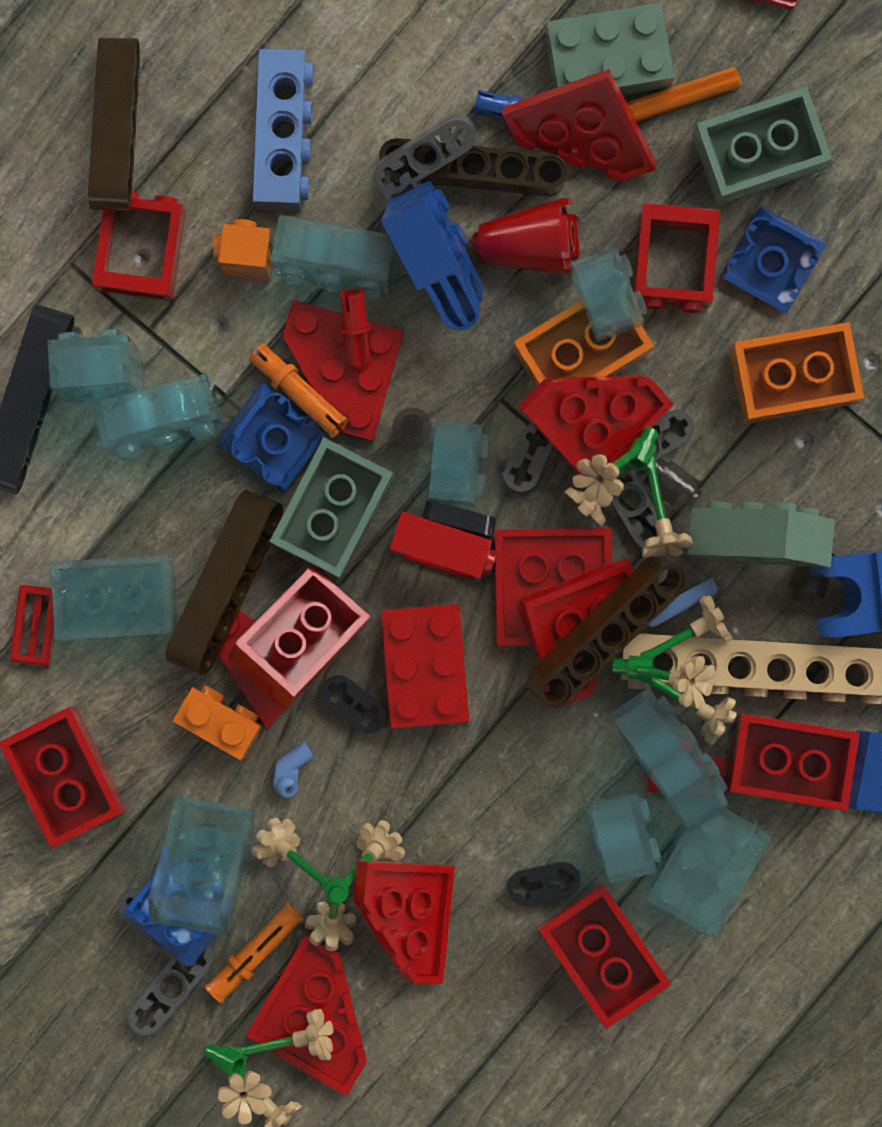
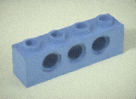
M259 49L253 203L255 209L302 211V200H309L310 179L303 176V162H310L311 139L304 138L305 124H312L313 105L312 101H306V86H313L314 63H307L305 50ZM284 85H289L296 89L295 95L288 100L277 98L275 96L276 91ZM281 123H289L295 127L292 135L287 138L277 137L274 134V130ZM285 160L292 163L293 169L286 176H277L272 172L274 165L279 161Z

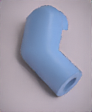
M305 741L278 758L275 762L272 784L275 792L283 798H291L296 794L298 790L299 768L315 758Z

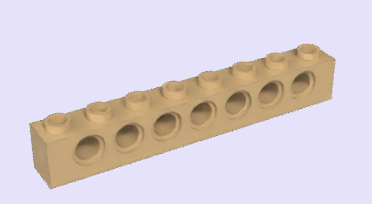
M639 634L620 652V659H629L630 655L640 656L641 652L652 649L674 636ZM690 637L663 652L670 659V668L667 672L680 671L681 665L684 662H689L696 654L706 657L709 665H713L715 668L714 677L706 681L712 684L711 694L729 695V687L744 688V696L768 697V690L783 691V698L807 700V692L822 693V701L846 702V695H860L861 703L882 704V649L748 640H729L725 642L723 639ZM734 657L744 659L748 666L746 675L741 679H735L728 671V664ZM774 659L782 661L786 667V675L779 682L772 680L767 673V667ZM812 662L820 663L825 670L824 679L819 684L809 681L806 675L807 667ZM852 664L858 665L864 674L863 681L856 687L850 685L845 676L847 668ZM619 674V680L628 681V688L651 690V685L639 681V679H628L626 674ZM659 679L660 681L667 683V685L673 688L669 681Z

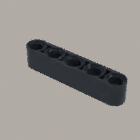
M39 304L34 306L30 314L0 406V490L15 495L20 492L75 322L74 315Z

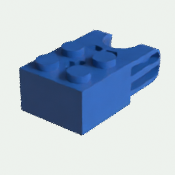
M428 181L389 200L381 222L416 289L426 288L446 326L453 330H465L477 322L484 287L464 246L467 245V239L461 226L458 223L453 225L447 214L450 207L441 189L435 191L431 181Z
M882 550L832 556L831 567L811 566V573L814 577H834L843 584L846 591L844 607L833 616L819 619V636L836 638L882 631Z

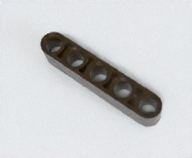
M138 38L98 39L88 181L90 210H131L140 71V45Z
M393 138L386 141L380 148L379 159L381 160L412 139ZM440 142L443 152L447 153L446 143ZM421 145L415 149L414 156L420 163L424 164L427 158L436 156V152L431 146ZM472 146L470 150L446 164L441 170L431 173L420 181L423 184L431 181L433 185L554 196L564 188L568 170L565 161L555 154ZM408 160L404 166L395 171L390 167H386L385 176L399 181L400 172L410 166ZM468 160H478L482 163L484 169L477 175H470L463 170L462 166ZM513 163L520 167L522 174L516 179H508L502 175L501 168L506 164ZM551 167L558 171L560 178L554 183H547L540 178L539 172L544 168Z
M247 490L238 496L169 640L166 649L167 662L203 676L211 670L271 544L270 540L282 518L283 506L281 503Z
M650 556L645 559L530 671L527 678L529 691L550 708H560L566 705L682 593L687 582L686 573L683 568L664 556ZM667 570V577L658 584L660 574ZM640 597L638 606L630 611L631 602L635 598ZM612 624L610 633L606 637L601 638L603 629ZM580 652H584L582 660L578 664L573 665L575 656ZM555 679L554 687L544 693L547 683Z

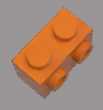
M234 219L233 224L223 223L222 235L215 234L213 257L217 258V265H220L225 276L271 281L275 241L269 228L256 227V222L245 219Z
M204 685L202 690L192 687L174 717L173 722L240 761L244 760L263 728V725L256 722L259 715L238 704L236 709L222 702L225 695L207 685Z

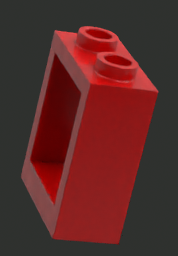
M132 191L131 210L125 211L170 217L162 278L108 272L117 210H103L92 286L97 292L173 302L186 211L182 204L177 203L178 199L174 197L155 195L154 200L139 198L140 194Z
M643 203L639 218L633 302H641L642 308L652 310L664 309V304L679 306V311L686 313H702V308L710 307L713 302L720 210ZM651 227L707 232L702 291L646 286Z
M403 511L401 512L390 546V552L393 555L476 582H480L482 574L490 576L497 554L496 551L490 550L492 540Z

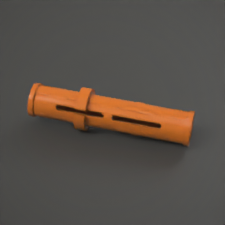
M265 343L256 348L267 361H264L253 352L249 362L272 381L271 386L277 392L283 391L325 430L331 438L337 436L340 432L330 420H333L342 429L345 428L348 419L298 375V369L293 364L287 365Z
M287 902L236 955L232 953L227 958L229 962L204 986L205 989L222 1004L225 998L245 979L250 980L254 976L252 971L279 946L300 922L305 920L304 917ZM279 926H281V928H280L259 950H257V948H258ZM249 956H252L230 979H228Z

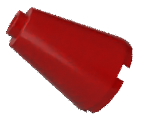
M571 197L557 199L480 224L478 232H473L472 235L474 255H480L483 263L567 276L577 275L579 267L571 266L572 258L580 256L577 215L569 214L567 205H574L573 199Z

